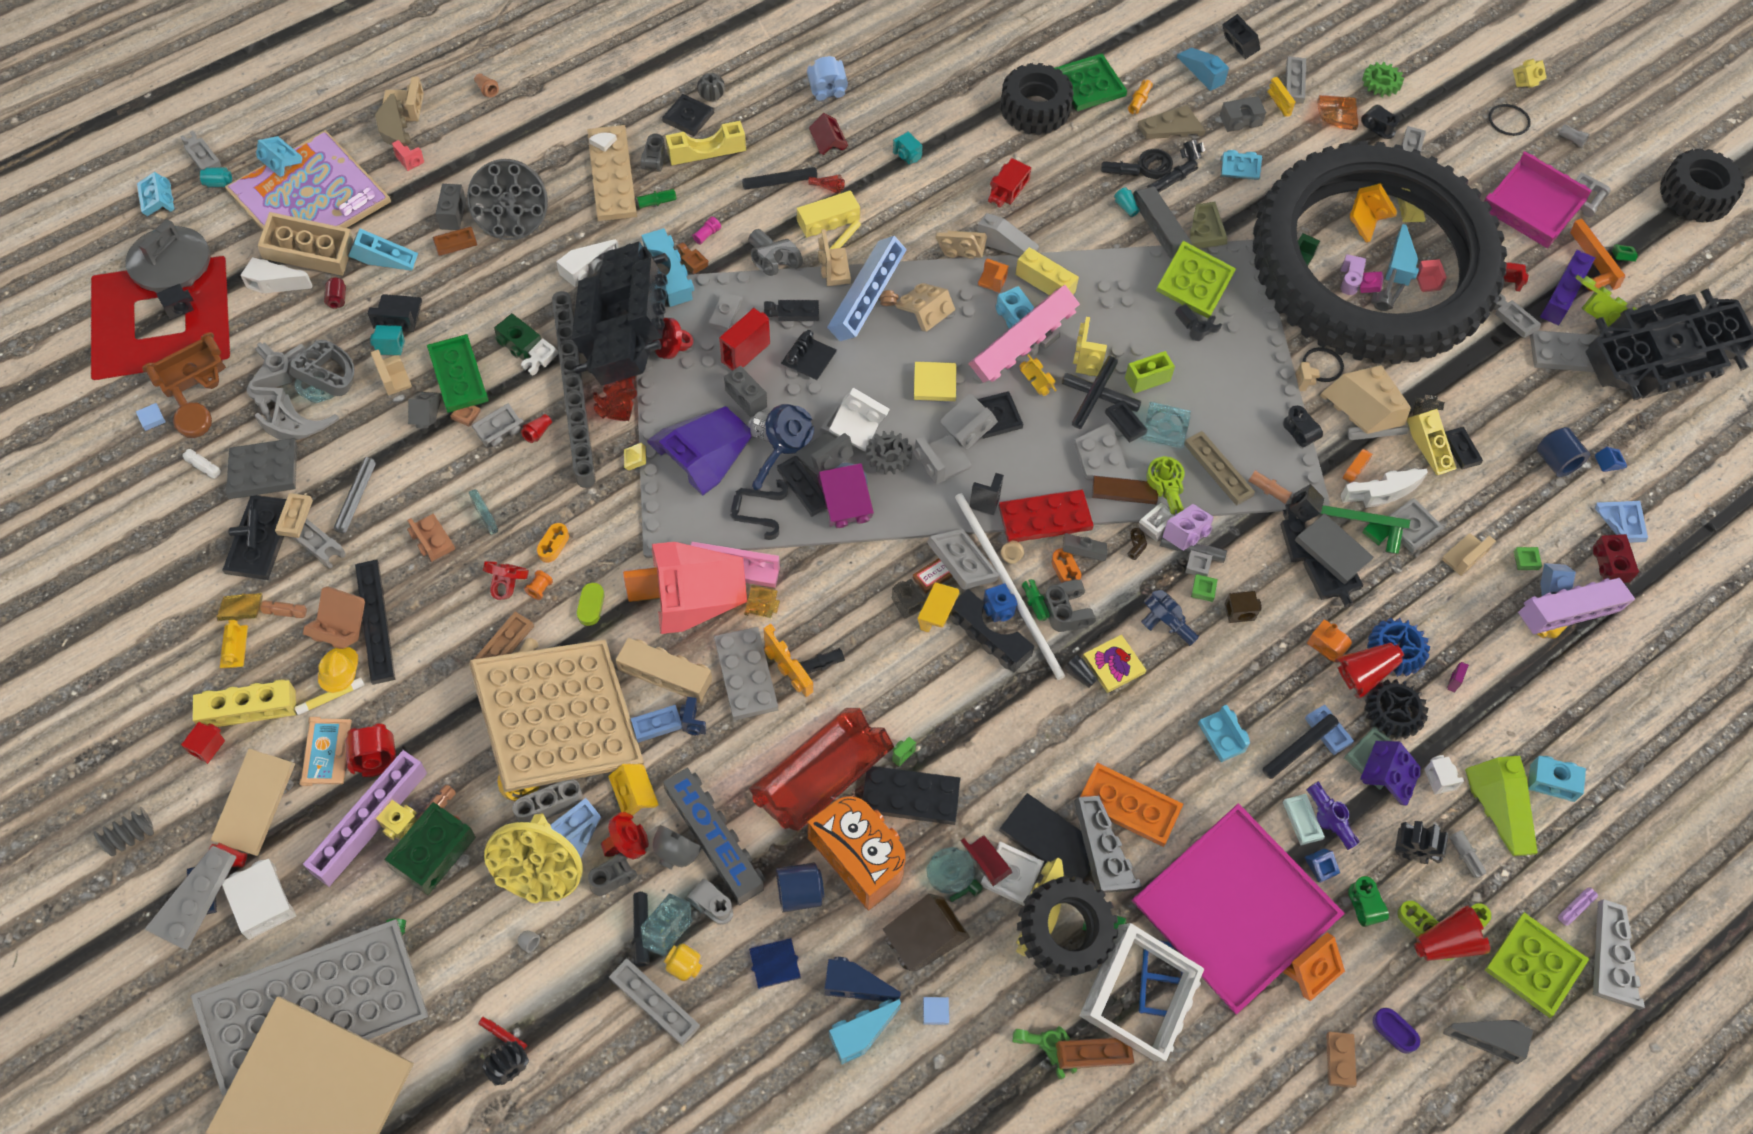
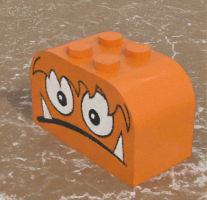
M852 796L842 797L808 821V839L869 911L894 892L901 884L905 866V850L899 841L898 833L893 828L889 829L885 825V820L878 810L873 811L860 798Z

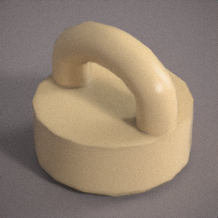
M1009 541L1001 549L1002 558L1011 564L1017 563L1025 554L1022 545L1017 541Z

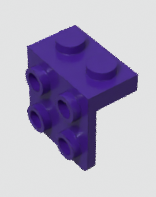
M1375 741L1360 780L1367 785H1385L1400 805L1406 806L1413 795L1416 782L1421 775V768L1400 741Z

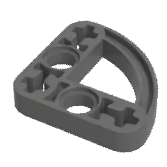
M318 340L291 361L290 374L294 378L331 395L343 396L352 387L354 364L349 355L339 346L327 340ZM330 358H333L342 367L344 377L332 373L321 366Z

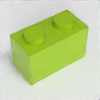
M1163 351L1128 363L1125 380L1135 394L1170 382L1175 365L1167 352Z

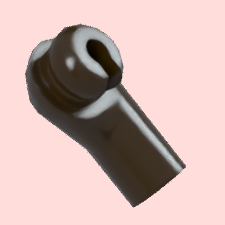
M1137 527L1133 528L1130 532L1133 547L1127 554L1132 560H1136L1147 547L1145 534Z

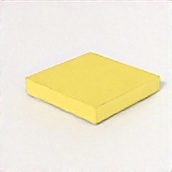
M915 362L914 400L956 401V363Z

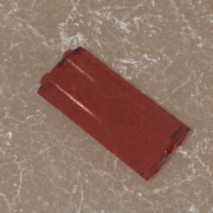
M845 708L749 788L753 795L752 799L758 807L763 808L772 818L778 821L782 828L799 831L810 819L820 813L890 752L894 745L884 727L869 726L860 708Z

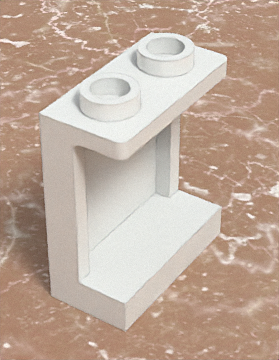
M269 858L255 862L250 868L242 872L232 873L222 884L240 931L248 940L296 917L295 911L289 904L276 874L277 869Z

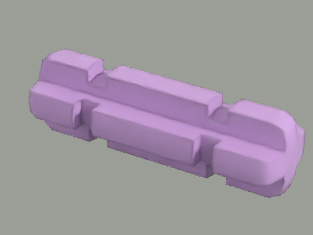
M370 187L362 190L363 193L359 192L347 200L348 203L344 202L338 207L340 212L344 216L352 213V209L355 211L367 203L366 200L370 201L375 197L374 191Z
M1586 888L1558 915V920L1563 925L1568 926L1598 897V894L1592 888Z

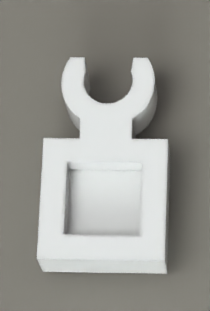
M542 338L528 352L531 358L525 359L521 366L524 370L532 366L528 371L533 376L538 372L540 365L546 367L559 352Z

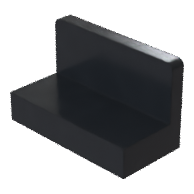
M995 473L991 487L974 482L970 508L994 515L1000 500L1004 475Z

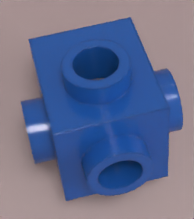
M1006 583L987 589L984 592V610L987 616H991L994 623L1000 620L1002 622L1007 621L1014 616L1018 603L1015 595L1010 593Z

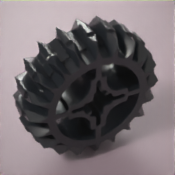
M1388 679L1383 684L1378 683L1369 691V695L1365 698L1366 705L1364 706V711L1368 712L1366 719L1372 720L1370 727L1377 726L1379 732H1385L1386 737H1390L1392 734L1395 740L1400 737L1405 740L1410 735L1412 737L1415 736L1419 730H1422L1424 723L1428 719L1426 714L1429 708L1425 707L1426 699H1420L1422 692L1416 693L1414 691L1415 685L1408 687L1406 681L1399 684L1397 679L1393 680L1392 683ZM1380 701L1383 703L1382 706L1385 712H1383L1381 709ZM1408 706L1412 712V718L1410 716L1411 713L1408 710Z

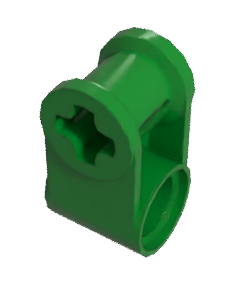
M1368 876L1358 878L1348 888V896L1353 904L1360 925L1367 927L1388 921V909L1382 900L1375 881Z

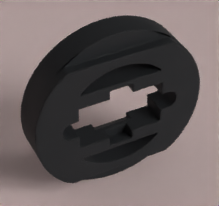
M1148 149L1141 153L1138 161L1140 163V172L1150 179L1162 178L1171 172L1173 166L1172 157L1161 149ZM1156 159L1158 161L1162 160V164L1154 170L1152 168L1148 169L1151 162H1154Z

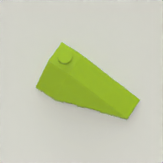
M1497 757L1466 768L1465 771L1472 794L1482 803L1485 808V814L1487 817H1491L1498 828L1499 836L1512 856L1536 855L1538 851L1528 783L1521 757Z

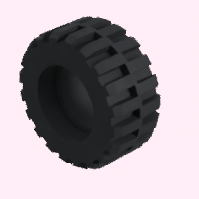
M1028 63L1027 66L1021 65L1017 67V70H1012L1006 76L1002 85L1000 101L1002 116L1010 126H1015L1016 130L1025 131L1026 134L1035 133V135H1041V133H1051L1052 130L1056 131L1067 122V118L1070 116L1074 94L1070 79L1066 74L1063 75L1060 69H1054L1049 64L1046 66L1043 63ZM1039 96L1047 99L1048 101L1036 102L1029 100L1026 97Z
M1692 149L1679 154L1673 160L1660 182V192L1663 195V201L1668 203L1667 206L1670 210L1676 211L1675 214L1682 215L1690 221L1693 219L1696 222H1712L1723 218L1734 207L1745 188L1744 175L1740 172V167L1737 164L1735 165L1732 159L1723 156L1724 154L1720 152L1715 153L1713 152L1714 150L1710 149L1706 151L1703 149ZM1697 183L1703 184V185L1706 186L1707 188H1704V187L1698 185Z
M1059 877L1038 886L1032 891V894L1025 898L1023 901L1025 906L1020 908L1018 913L1021 921L1017 923V931L1022 932V937L1018 939L1020 945L1025 944L1027 948L1024 952L1028 959L1033 957L1035 959L1034 965L1039 969L1045 968L1046 973L1051 975L1059 974L1060 977L1076 976L1098 968L1099 964L1104 963L1108 959L1107 953L1113 952L1115 943L1112 940L1118 938V930L1114 929V924L1118 923L1117 915H1112L1110 910L1114 908L1112 902L1105 901L1106 893L1102 889L1096 891L1094 883L1090 881L1082 882L1083 880L1080 877ZM1059 903L1072 905L1084 918L1086 936L1082 946L1076 950L1069 951L1063 949L1053 940L1049 932L1048 917L1050 911Z

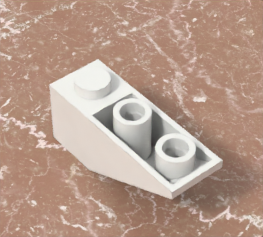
M614 239L571 250L556 261L559 275L574 287H577L578 281L589 278L599 270L603 261V253L619 248L618 241Z
M252 257L241 274L246 288L261 293L311 289L313 287L306 272L294 270L285 265L270 263L265 259L260 260Z

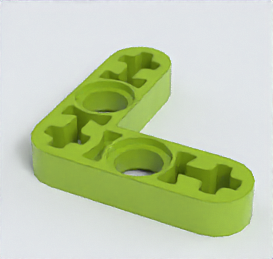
M1409 900L1404 902L1397 911L1399 920L1416 936L1424 933V925L1428 924L1433 927L1439 923L1415 901ZM1474 904L1471 907L1476 913H1482L1480 921L1483 927H1485L1491 920V911L1484 904ZM1411 908L1414 913L1408 917L1406 913ZM1422 917L1424 920L1417 926L1415 923ZM1455 958L1443 959V960L1450 961V960H1453V959H1455Z

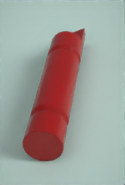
M485 1017L480 1019L478 1025L492 1032L493 1035L505 1043L517 1041L524 1050L527 1047L526 1043L492 1020H488Z

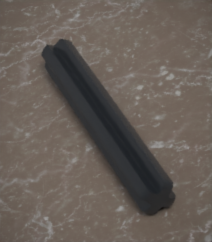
M816 167L748 177L742 179V186L744 190L816 179L818 173Z
M1112 355L1107 357L1072 421L1073 427L1082 429L1118 364L1116 357Z
M1065 373L1062 379L1063 385L1084 393H1088L1093 382L1069 373ZM1104 387L1099 396L1100 399L1113 404L1123 400L1135 412H1138L1141 407L1140 400Z
M1332 714L1324 717L1262 769L1265 776L1273 779L1339 724L1338 719Z

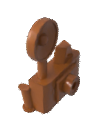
M212 332L205 333L201 336V340L156 363H147L142 367V370L147 372L155 387L160 386L162 392L167 397H175L180 407L174 414L173 423L176 430L187 438H197L208 432L212 424V417L204 405L195 402L188 403L182 391L198 383L208 389L217 387L219 384L218 373L226 368L219 356L221 351L213 339L214 334Z

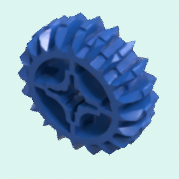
M1390 618L1386 622L1384 620L1381 621L1379 625L1373 628L1372 633L1368 636L1367 648L1390 642L1393 645H1398L1399 642V647L1404 653L1402 657L1403 662L1392 672H1395L1397 677L1402 673L1407 677L1411 673H1417L1426 664L1425 662L1429 658L1430 654L1428 652L1431 647L1427 645L1429 638L1422 637L1424 631H1418L1417 624L1411 626L1409 625V620L1403 623L1401 618L1396 619V621Z

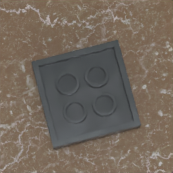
M290 438L230 447L226 486L228 499L296 489V439Z

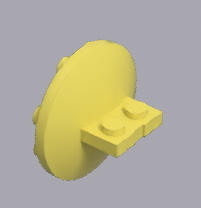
M535 814L530 823L517 822L500 827L491 835L485 846V864L495 879L496 885L527 899L531 903L560 901L577 888L582 877L583 866L577 850L564 836L551 829L544 814Z

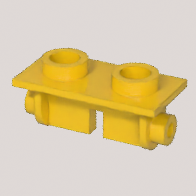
M1028 354L1027 356L1030 360L1028 362L1023 361L1019 365L1021 373L1024 374L1028 381L1036 377L1031 384L1039 395L1046 396L1049 394L1050 388L1056 392L1057 390L1053 385L1056 382L1049 372L1045 374L1041 370L1044 368L1037 358L1033 360Z
M229 620L225 624L219 668L244 667L248 625L240 626L237 620Z

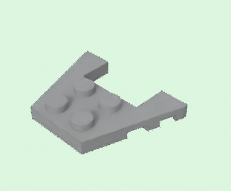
M1112 421L1075 439L1074 442L1085 479L1093 480L1094 476L1147 481L1146 474L1149 465L1133 468L1126 467L1116 437L1123 434Z

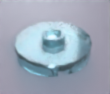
M955 847L944 848L935 853L926 868L928 880L933 888L946 894L958 893L970 885L975 876V864L969 853Z

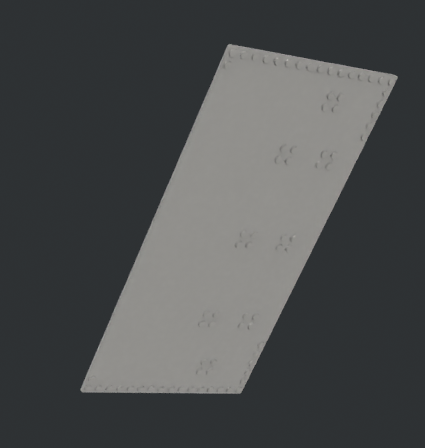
M1253 240L1227 241L1226 245L1199 248L1236 268L1211 315L1216 316L1213 324L1218 325L1221 323L1222 327L1219 332H1210L1200 341L1190 338V329H1187L1175 315L1176 309L1182 305L1155 291L1173 260L1168 256L1162 245L1040 253L1079 277L1076 292L1073 296L1080 305L1075 308L1076 313L1068 319L1064 317L1060 321L1061 325L1056 329L1059 331L1060 337L1046 349L1042 346L1039 347L1038 353L1034 356L1030 352L1023 357L1019 355L1015 358L1016 363L1009 369H1002L1000 371L1001 376L993 382L989 380L983 383L968 363L1009 330L1005 319L997 313L995 308L998 295L1019 286L1034 308L1049 296L1015 275L1017 261L1020 257L1017 255L983 256L982 258L974 259L950 258L901 261L883 291H894V294L898 295V302L903 295L911 292L920 283L948 289L955 311L925 332L921 330L915 313L897 309L896 305L882 306L880 301L877 300L857 336L843 341H839L827 326L864 264L848 265L851 284L827 286L826 278L822 279L821 266L778 269V273L773 276H768L761 270L691 274L686 277L688 280L691 279L694 285V291H692L693 300L669 307L665 299L666 313L664 318H674L677 320L681 329L687 331L692 336L693 345L687 351H679L673 359L659 358L655 351H651L643 374L637 375L639 443L646 446V464L640 466L643 554L646 558H653L652 544L678 542L691 545L692 542L748 551L925 538L963 529L967 534H975L955 496L962 493L970 505L973 483L976 482L991 487L995 473L1004 475L999 502L1083 489L1093 525L1139 522L1160 503L1169 508L1167 499L1163 498V495L1162 497L1158 496L1157 505L1092 498L1093 480L1085 479L1074 442L1075 439L1111 422L1105 414V410L1114 404L1098 398L1082 429H1077L1072 426V421L1087 393L1062 384L1065 373L1093 383L1097 377L1075 373L1077 364H1073L1080 323H1085L1086 317H1090L1086 342L1107 345L1103 364L1109 355L1118 359V364L1105 387L1141 401L1139 411H1133V413L1148 429L1147 434L1130 443L1123 435L1116 436L1127 468L1149 465L1155 458L1162 456L1176 459L1182 464L1185 471L1182 482L1184 491L1179 494L1182 506L1186 509L1194 504L1212 516L1283 511L1286 509V504H1291L1293 494L1309 484L1325 498L1323 505L1329 506L1330 501L1314 442L1306 447L1299 446L1283 426V421L1288 416L1289 409L1295 405L1304 408L1280 315L1274 308L1276 302L1267 298L1265 294L1266 286L1261 285L1258 280L1260 270H1257L1254 265L1256 254L1253 252ZM987 258L1009 266L1007 279L1000 293L978 285ZM723 292L742 297L741 306L732 326L753 308L764 313L765 301H771L778 305V300H819V321H778V316L768 317L770 345L743 368L767 392V408L762 411L770 413L774 407L781 404H791L804 408L812 417L811 423L814 426L813 438L810 441L812 442L824 434L820 432L821 426L840 397L845 398L852 388L890 409L887 416L879 423L872 439L875 438L876 433L882 436L883 431L887 435L894 431L895 436L901 433L902 440L908 438V444L912 445V460L909 461V466H904L902 472L896 469L894 475L891 471H888L887 475H885L882 469L876 472V466L870 467V461L866 460V451H862L853 445L854 455L843 462L852 464L862 463L863 471L867 475V487L874 511L869 522L863 524L851 522L843 528L830 527L827 509L812 517L787 484L788 494L782 500L742 495L738 515L769 518L778 522L780 531L778 537L773 540L764 539V534L766 531L772 532L774 528L760 524L734 521L730 514L732 513L733 498L736 495L735 491L740 488L753 489L752 483L755 481L759 469L762 468L764 462L774 450L769 441L752 436L721 482L703 496L689 483L688 474L667 453L661 456L647 443L649 438L663 428L724 406L728 407L748 426L751 417L725 391L724 376L732 370L721 362L719 337L726 331L709 327L710 319ZM1191 310L1198 318V321L1208 320V318ZM811 330L814 333L813 337L815 340L837 349L836 354L818 380L781 364L803 331ZM1166 351L1175 365L1171 381L1134 394L1125 380L1128 363ZM1028 354L1033 360L1037 358L1044 366L1041 370L1045 374L1049 372L1056 382L1053 385L1057 390L1056 392L1050 388V392L1046 396L1039 395L1031 384L1036 377L1028 381L1024 374L1021 373L1019 365L1023 361L1028 362L1030 360L1027 356ZM915 362L956 363V401L914 400ZM1009 391L1024 424L1023 428L985 439L981 437L967 450L957 441L971 461V468L936 485L914 454L916 439L924 436L930 444L947 435H952L941 424V419L968 394H972L976 399ZM1203 431L1255 491L1254 496L1236 506L1184 445L1185 440ZM796 453L780 454L769 470V475L766 476L762 488L759 489L760 491L781 492L783 490L777 488L776 480L778 479L786 482L778 472L777 465L796 456ZM800 461V463L803 465V467L806 469V471L809 473V475L812 477V479L815 481V483L822 491V487L819 485L818 475L815 474L812 470H810L806 465H804ZM1255 470L1270 480H1276L1278 485L1292 492L1286 504L1270 494H1264L1262 489L1248 482ZM999 503L994 515L972 509L985 533L1005 532L998 507Z

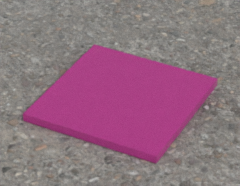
M1239 803L1132 899L1134 905L1178 953L1204 968L1201 978L1235 1015L1345 914Z

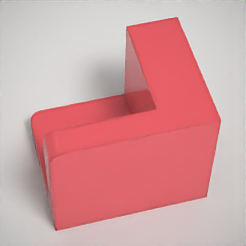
M1440 259L1421 261L1416 277L1421 291L1441 290L1447 276Z

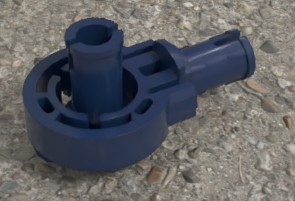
M1156 590L1144 600L1151 612L1141 622L1150 631L1162 620L1171 628L1169 633L1174 634L1176 632L1188 646H1191L1200 637L1185 623L1186 617L1182 614V608L1165 591Z

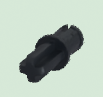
M1103 161L1101 172L1119 174V176L1122 174L1139 176L1140 163Z

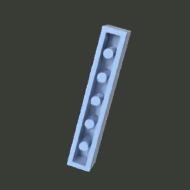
M895 236L877 242L827 326L839 341L857 336L905 254L906 248Z

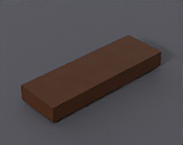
M1094 476L1092 498L1157 505L1158 493L1147 481Z

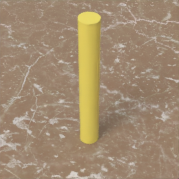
M855 220L830 249L841 248L860 227V222Z

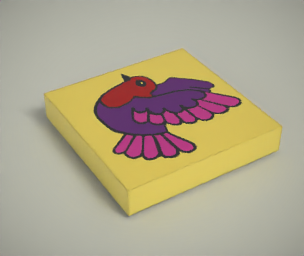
M1122 634L1083 655V658L1107 693L1146 673L1145 667Z

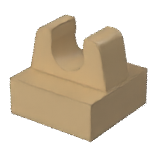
M1301 362L1295 373L1300 391H1306L1309 385H1316V378H1320L1319 369L1310 368L1309 362Z

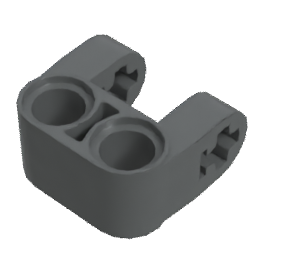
M1081 580L1066 581L1052 585L1047 589L1044 603L1050 613L1048 618L1050 625L1055 631L1064 632L1081 629L1096 622L1091 608L1073 611L1069 600L1079 598L1085 593ZM1051 597L1058 598L1059 600H1052ZM1058 616H1062L1066 618V620H1061L1058 618Z

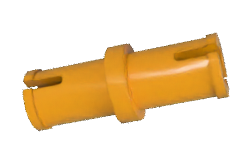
M1143 80L1139 89L1134 92L1133 100L1128 106V111L1131 114H1138L1142 104L1147 101L1148 93L1153 87L1150 80Z

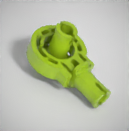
M1162 456L1155 458L1149 464L1146 479L1148 484L1157 491L1159 497L1163 495V498L1167 499L1170 513L1175 515V510L1177 514L1184 510L1179 494L1184 491L1182 482L1185 471L1182 464L1176 459Z

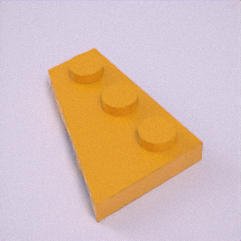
M770 623L764 628L765 654L770 660L774 659L778 663V669L784 676H789L794 689L798 693L802 692L805 697L813 693L812 680L798 660H791L790 652L787 649L788 646L784 641L778 642L774 636L775 628Z

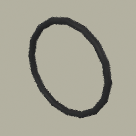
M1500 104L1493 107L1489 112V122L1492 127L1505 135H1522L1531 126L1530 117L1518 106ZM1505 106L1515 108L1526 116L1528 125L1521 132H1505L1493 123V111Z

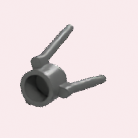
M1396 269L1392 271L1386 290H1382L1378 294L1373 292L1371 303L1380 311L1393 309L1395 301L1405 287V284H1402L1395 295L1392 296L1390 291L1397 272Z

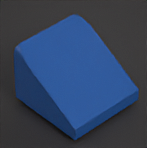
M1605 447L1595 454V458L1603 472L1627 468V464L1619 449Z
M1321 849L1305 857L1308 866L1320 883L1340 874L1337 861L1331 850Z

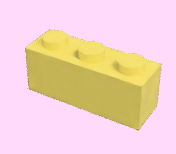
M851 190L797 208V222L806 238L820 234L821 230H833L840 226L851 224L855 220H860V206Z
M1029 247L1017 261L1015 275L1044 293L1051 295L1055 290L1066 285L1073 295L1075 294L1079 277Z

